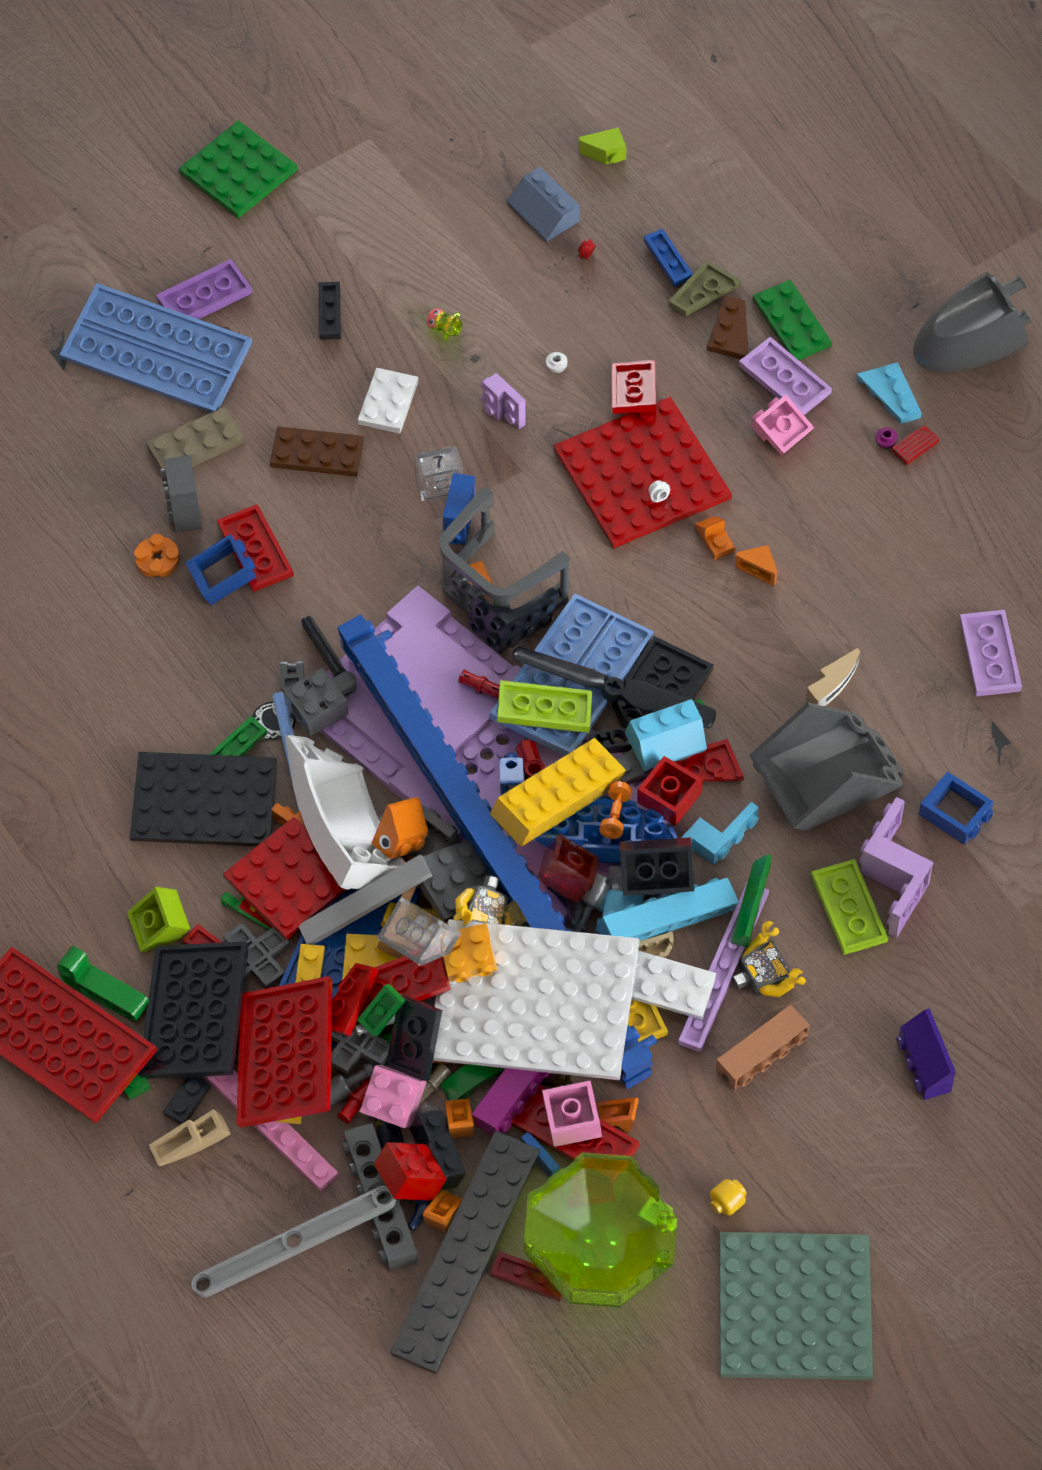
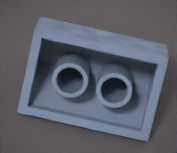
M540 166L521 179L507 200V204L546 242L580 221V205Z

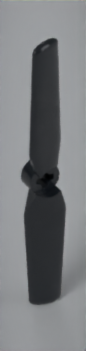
M517 647L512 654L515 661L583 686L601 690L602 697L607 701L617 702L622 700L635 708L652 713L690 700L643 681L625 679L623 682L617 677H609L594 669L527 648ZM693 701L702 718L703 728H711L716 718V710Z

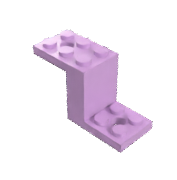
M898 797L895 798L892 804L888 803L883 812L884 818L881 822L877 821L874 825L871 839L864 841L860 850L863 853L859 859L861 874L899 892L901 895L898 902L894 901L889 910L891 915L887 921L889 925L888 935L894 938L898 937L927 889L933 867L932 861L891 841L901 824L905 803L904 800Z

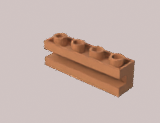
M790 1004L719 1057L716 1062V1070L721 1076L726 1075L729 1078L728 1084L734 1090L740 1086L744 1087L752 1081L753 1076L758 1072H765L774 1060L784 1058L794 1045L804 1043L808 1038L810 1025Z

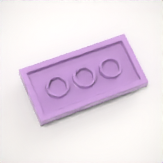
M771 337L739 361V367L775 397H778L779 400L787 395L803 415L832 392V388Z
M1005 610L960 614L959 620L976 696L1020 692L1022 684Z

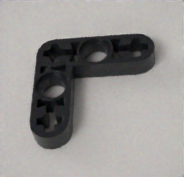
M619 700L612 702V707L622 728L593 732L587 741L589 742L595 738L610 754L628 752L633 749L625 734L629 724L626 717L634 719L642 717L640 709L629 704L626 705L625 702ZM614 738H621L624 744L615 742Z

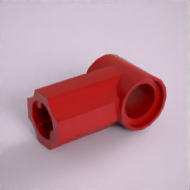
M524 740L516 746L518 757L523 759L525 780L534 776L533 773H538L545 769V764L541 761L535 741Z

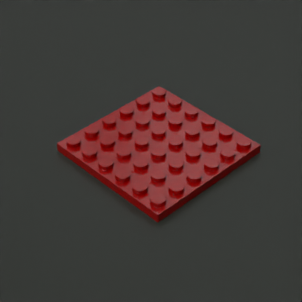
M671 396L656 402L657 411L629 413L553 445L554 452L613 549L732 499L731 491ZM655 481L666 482L670 487L668 497L661 502H653L649 497L648 489Z

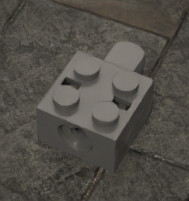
M321 668L284 689L285 704L310 737L349 714L348 703L345 697L357 690L355 675L349 671H345L331 679L325 670Z

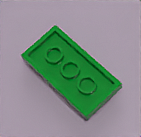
M791 279L753 295V302L784 349L796 359L801 360L832 346L831 339Z

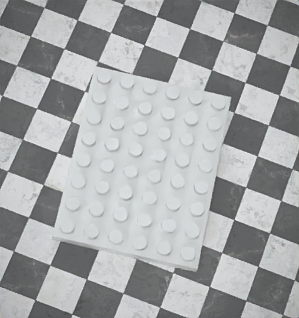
M449 919L447 933L483 923L469 922L463 926V921ZM487 923L498 970L485 977L478 975L469 977L467 981L460 983L451 982L449 979L451 990L436 995L435 1007L443 1011L433 1060L620 1080L640 942L639 938Z

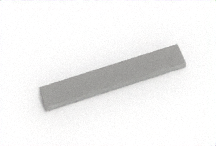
M421 854L301 923L299 928L306 944L314 945L432 877L424 857Z

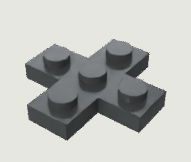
M241 923L223 936L225 942L246 941L248 943L249 950L245 978L253 974L265 989L270 988L283 978L285 971L273 958L289 948L290 942L285 940L274 928H271L256 939L245 925Z
M352 1031L350 1036L332 1032L331 1040L338 1043V1045L331 1053V1066L346 1075L350 1073L361 1057L375 1065H384L387 1061L390 1043L379 1036L373 1037L369 1032L362 1033L360 1036L355 1035L354 1031Z

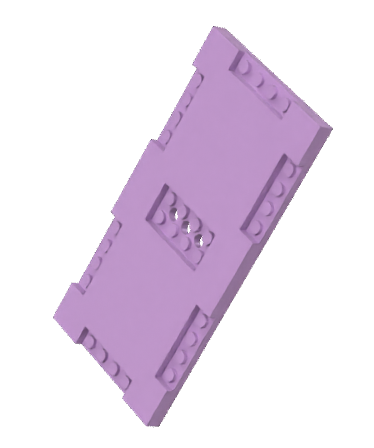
M417 586L386 613L387 618L375 628L374 635L376 636L387 629L390 630L392 638L384 642L387 647L386 653L388 656L393 655L398 664L397 670L400 674L404 673L408 678L410 690H415L421 699L420 705L423 709L427 708L433 718L431 722L435 727L439 726L445 737L443 740L446 745L451 744L457 762H462L466 769L469 767L477 769L475 774H468L466 776L470 782L475 781L480 790L479 796L482 800L486 799L491 808H493L497 798L501 796L499 760L504 758V755L507 753H515L517 755L516 746L521 741L528 740L529 738L489 719L490 712L498 700L484 693H476L475 689L458 683L460 675L464 676L461 672L465 669L479 677L485 676L489 681L500 685V680L512 682L521 670V667L517 664L512 666L451 617L450 610L420 586ZM345 655L340 661L346 671L355 675L357 690L345 697L348 703L349 714L319 732L402 801L418 797L421 806L423 805L429 810L431 808L434 809L441 816V820L445 823L449 821L457 828L359 676L354 664ZM329 669L326 673L332 679L334 675ZM590 729L580 746L587 743L590 735L595 731ZM500 738L509 740L506 745H499L496 741ZM535 742L545 768L564 757ZM488 752L493 757L489 760H484L481 758V755ZM621 752L611 753L616 760L623 756ZM647 777L629 784L632 788L629 800L637 803V789ZM509 785L508 790L516 787V785ZM637 803L638 808L648 810L647 808ZM663 819V822H664L667 826H669V825L671 824V823H669L668 821H666V820ZM458 829L457 835L460 842L465 841V838ZM504 829L502 830L506 837L510 836ZM536 838L522 847L513 839L516 845V853L518 855L522 854L528 864L526 868L530 874L535 873L540 882L539 888L542 893L546 891L553 903L551 904L554 911L558 910L564 918V926L570 921L569 913L560 900L546 889L548 883L553 881L558 886L575 893L580 898L589 876H592L593 872L608 878L609 866L621 867V863L587 861L561 854L537 842Z

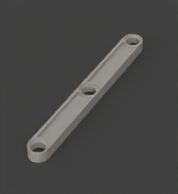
M387 1186L375 1188L198 1273L192 1279V1289L200 1298L210 1297L389 1211L396 1204V1199L391 1195L388 1203H378L377 1200L380 1194L388 1193L391 1195ZM298 1236L301 1239L300 1244L294 1248L289 1247L287 1244L289 1238ZM204 1279L210 1281V1286L207 1290H197L199 1281Z

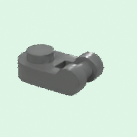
M280 661L281 691L284 693V689L304 678L303 661H296V663Z

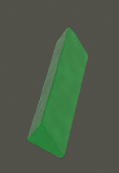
M769 854L755 860L752 864L731 938L732 944L744 947L749 946L771 868L772 857Z

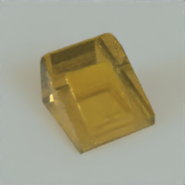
M516 901L502 908V912L510 926L523 927L526 924L527 919Z

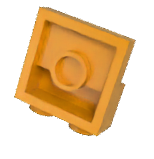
M487 923L440 934L447 975L451 982H465L469 977L477 975L485 977L498 970Z

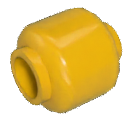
M724 1179L710 1191L711 1202L709 1204L715 1213L731 1216L745 1204L747 1193L737 1180Z

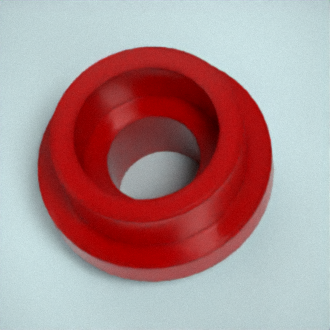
M592 239L584 240L577 251L580 252V258L588 259L595 250L596 245Z

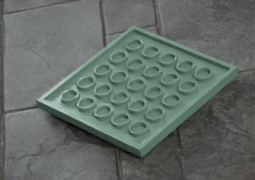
M720 1232V1377L872 1380L869 1235Z

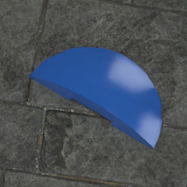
M601 796L538 836L536 841L556 852L577 859L603 863H621L620 842L677 838L673 827H668L663 822L661 814L651 808L649 810L638 808L635 801L628 800L621 802V811L617 819L624 826L622 836L618 839L604 837L599 831L602 820L611 818L610 812L614 800L608 796Z

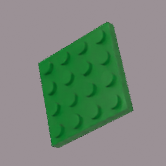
M238 120L179 167V174L236 218H240L295 173L298 167L296 163Z

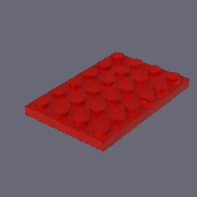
M329 976L243 993L239 1025L236 1124L240 1128L330 1111L332 979Z

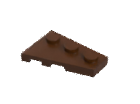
M724 296L707 344V351L739 359L744 358L748 354L745 300Z

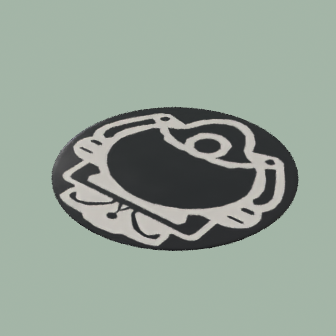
M274 701L260 705L254 711L252 717L267 729L268 734L264 738L269 740L281 739L282 736ZM288 708L293 729L296 723V718Z

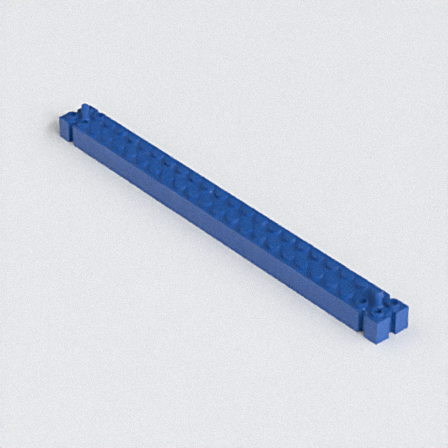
M362 614L338 626L341 648L354 664L359 676L465 840H469L490 875L499 879L497 886L507 896V904L521 927L572 932L571 929L567 930L563 925L565 921L558 910L554 911L551 904L553 903L546 891L542 893L539 888L540 882L535 873H529L526 868L528 864L524 856L516 853V845L510 836H505L501 825L490 815L492 808L486 799L482 800L479 796L480 790L474 780L470 782L466 776L468 775L466 767L462 762L458 763L455 759L456 753L451 744L446 745L443 740L445 737L439 726L435 727L431 722L433 720L432 715L427 708L423 709L420 705L421 699L415 690H410L408 686L410 685L409 680L404 673L400 674L397 670L398 664L393 655L388 656L386 653L387 647L384 642L392 638L390 630L387 629L375 636L373 624L370 620L366 621ZM627 1025L620 1081L626 1090L652 1076L650 1067L653 1066L651 1061L653 1056L649 1047L657 1043L654 1035H650L639 1042L640 1036L633 1025Z

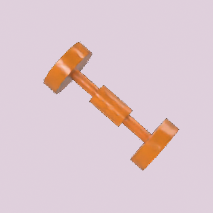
M613 782L608 789L609 797L614 800L610 812L611 818L602 820L599 831L601 835L609 839H618L623 834L624 826L617 819L621 811V802L628 801L632 794L631 786L625 782Z

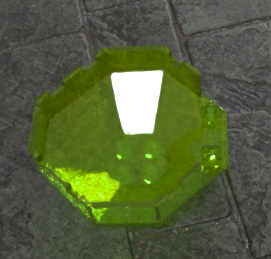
M582 1152L567 1168H561L548 1179L545 1185L538 1190L534 1189L528 1194L524 1253L569 1304L620 1308L674 1265L678 1217L659 1198L660 1186L649 1174L646 1175L640 1169L639 1163L632 1156Z

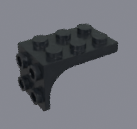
M551 587L515 609L495 607L479 595L474 599L468 625L474 633L480 636L489 647H492L499 654L509 647L516 646L522 639L531 637L535 631L540 628H546L551 623L558 592Z

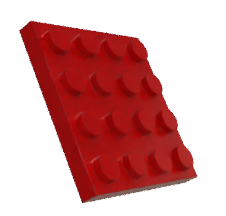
M295 817L291 818L223 873V877L285 940H288L300 930L299 926L301 923L322 912L348 891L338 885V882L328 871V868L315 849L307 829Z

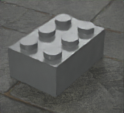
M191 455L164 459L165 468H161L170 525H175L176 533L202 529Z

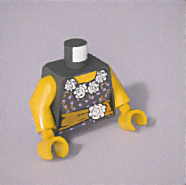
M485 876L483 886H471L465 889L455 899L456 915L453 917L454 920L463 921V926L469 922L514 926L507 904V896L496 892L499 879Z
M766 921L763 923V933H759L743 953L740 964L742 973L732 977L737 990L749 985L756 996L781 997L793 989L794 984H805L806 979L804 977L797 979L798 975L802 974L803 971L798 968L790 971L773 939L769 940V936L774 937L779 933V929L776 927L769 932V927L773 922Z

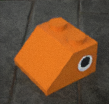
M413 797L387 805L371 844L390 859L418 852L424 847L428 828L420 799Z

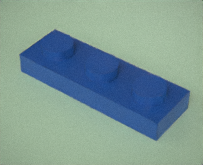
M663 228L644 236V243L672 285L675 287L687 282L693 273Z

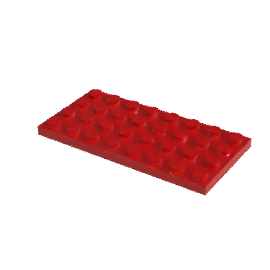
M11 946L0 959V1057L96 1124L156 1053L157 1048Z

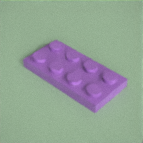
M232 259L157 294L156 298L163 307L200 319L252 294V288Z

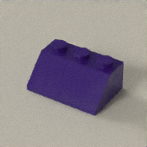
M928 1008L900 1027L899 1036L896 1037L899 1049L905 1052L906 1067L909 1072L912 1071L914 1074L915 1089L918 1093L921 1092L924 1100L951 1092L956 1073L931 1010Z

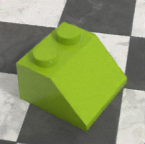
M154 887L127 912L140 952L156 949V946H166L175 943L190 930L180 898L175 889Z

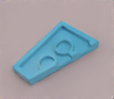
M898 362L857 374L856 379L861 384L864 383L874 397H878L884 404L885 409L900 424L921 418V410Z

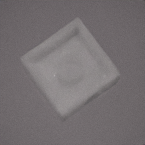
M444 447L440 450L424 451L414 455L415 481L421 501L448 496L453 473L463 474V465L458 447Z

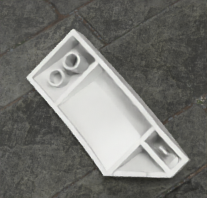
M287 735L285 740L289 765L300 813L315 849L328 868V871L338 882V885L347 890L351 888L361 889L405 864L406 862L402 857L390 859L371 844L380 821L366 787L362 773L364 768L356 763L348 764L343 762V756L328 748L325 752L313 746L314 741L307 737Z

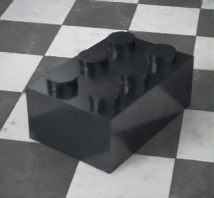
M691 837L620 842L623 896L694 891Z

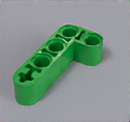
M71 946L57 964L59 976L65 984L132 1022H137L148 1007L149 999L144 994L91 965L86 953L78 947Z

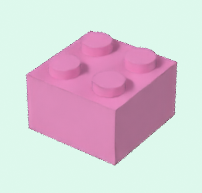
M375 1065L360 1112L403 1128H409L414 1122L427 1081L420 1080L384 1065Z
M591 1081L542 1090L554 1147L602 1137Z

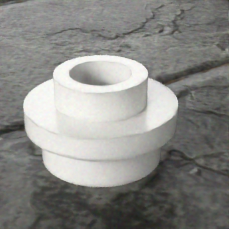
M559 352L551 353L546 358V366L551 372L560 373L567 367V357Z
M662 481L652 483L648 489L650 499L653 502L665 500L670 493L669 485Z

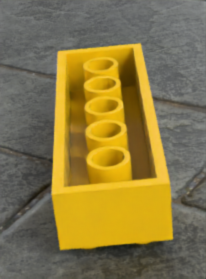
M593 738L498 797L490 815L522 847L608 793L610 784L621 781L626 769Z

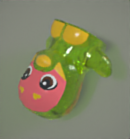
M437 308L431 310L426 319L430 329L443 332L444 341H447L450 336H457L461 332L463 325L462 320L459 318V312H455L450 316L444 310Z

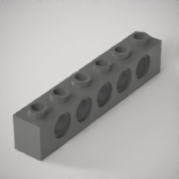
M370 1123L344 1131L345 1141L341 1143L345 1156L350 1155L352 1160L349 1163L351 1174L353 1177L357 1176L360 1183L356 1184L359 1196L380 1186H386L374 1166L382 1150L373 1124ZM363 1151L369 1153V1155L366 1157L358 1156V1154ZM368 1173H375L377 1175L372 1179L365 1177ZM382 1193L380 1195H383L384 1198L377 1201L380 1204H386L390 1201L391 1195ZM396 1199V1204L392 1209L372 1218L374 1227L371 1228L374 1241H379L382 1248L378 1250L382 1264L387 1263L389 1271L418 1263L415 1245L399 1199ZM384 1216L392 1218L389 1222L380 1221ZM391 1238H397L400 1240L396 1244H390L387 1242Z

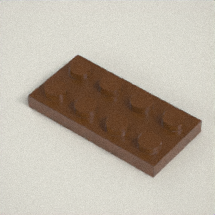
M277 426L270 467L357 477L364 436Z

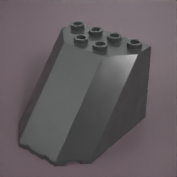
M808 702L749 755L754 762L753 767L764 778L765 786L775 796L776 804L786 814L787 822L796 829L809 830L897 790L903 785V780L900 778L903 775L902 767L895 759L881 734L874 728H869L863 718L857 713Z

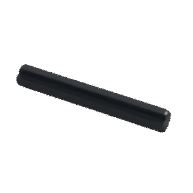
M311 616L302 618V627L334 677L345 672L346 669Z

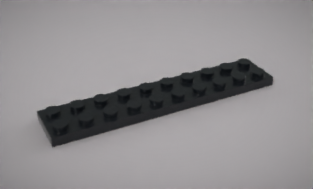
M494 1132L391 1349V1355L434 1374L438 1373L541 1153L540 1149L500 1132Z

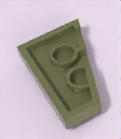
M706 260L669 300V307L684 316H688L740 287L742 280Z

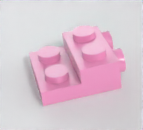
M787 395L783 396L780 400L778 397L774 398L767 405L769 407L768 410L764 412L761 409L752 417L754 422L750 425L764 442L768 440L781 456L814 429L813 425Z

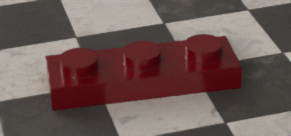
M499 1251L490 1272V1277L559 1302L569 1281V1276L501 1251Z

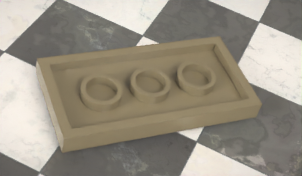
M223 407L147 441L146 444L161 469L165 468L164 459L191 455L192 467L244 444L245 438L226 408Z

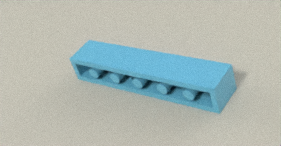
M714 878L702 886L695 884L693 892L668 893L664 898L657 899L653 897L638 906L636 904L628 905L619 912L614 910L606 912L602 915L597 928L601 935L639 938V941L730 913L735 909L739 901L728 878L721 880Z

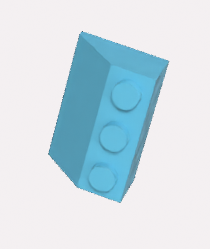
M692 699L631 720L625 731L644 772L654 769L663 756L672 761H677L707 749L702 718Z

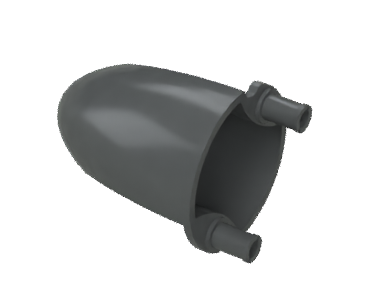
M985 272L956 291L932 313L920 329L913 346V355L916 362L929 371L957 372L987 365L1027 347L1028 337L1024 325L1030 323L1031 319L1025 310L1018 313L1010 301L1012 294L1026 288L1023 278L1021 279V276L1018 275L1011 281L1000 284L992 274Z

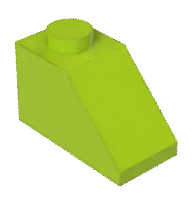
M619 127L579 137L578 151L584 156L603 164L618 163L626 160V145Z

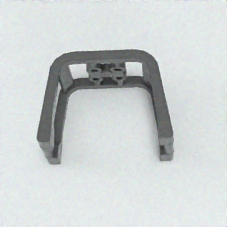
M482 487L441 535L439 545L443 561V574L441 578L443 592L469 616L471 615L474 599L479 595L483 598L485 595L492 598L493 606L510 609V600L560 571V582L553 587L558 592L554 610L568 603L570 589L569 556L563 551L535 571L506 588L493 586L467 564L469 559L495 535L494 522L490 519V508L494 506V493L489 488ZM480 511L481 528L457 555L449 547L450 542Z

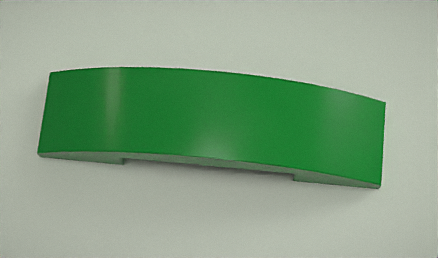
M466 1064L443 1081L440 1087L449 1101L465 1099L473 1095L474 1089L500 1076L506 1068Z

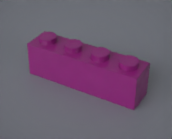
M506 1068L473 1111L474 1125L492 1136L495 1131L506 1133L511 1127L513 1118L524 1110L528 1098L536 1094L540 1082L551 1073Z

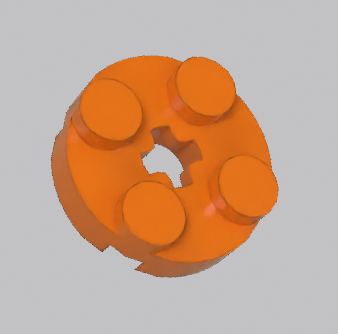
M153 534L151 537L143 540L134 551L137 569L147 577L153 578V576L159 575L160 578L172 574L179 564L177 545L171 539L163 537L161 534ZM155 554H161L160 560L158 558L153 560L152 558Z

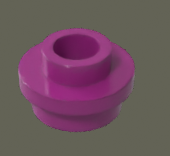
M884 427L876 433V442L882 448H891L897 442L898 435L892 428Z

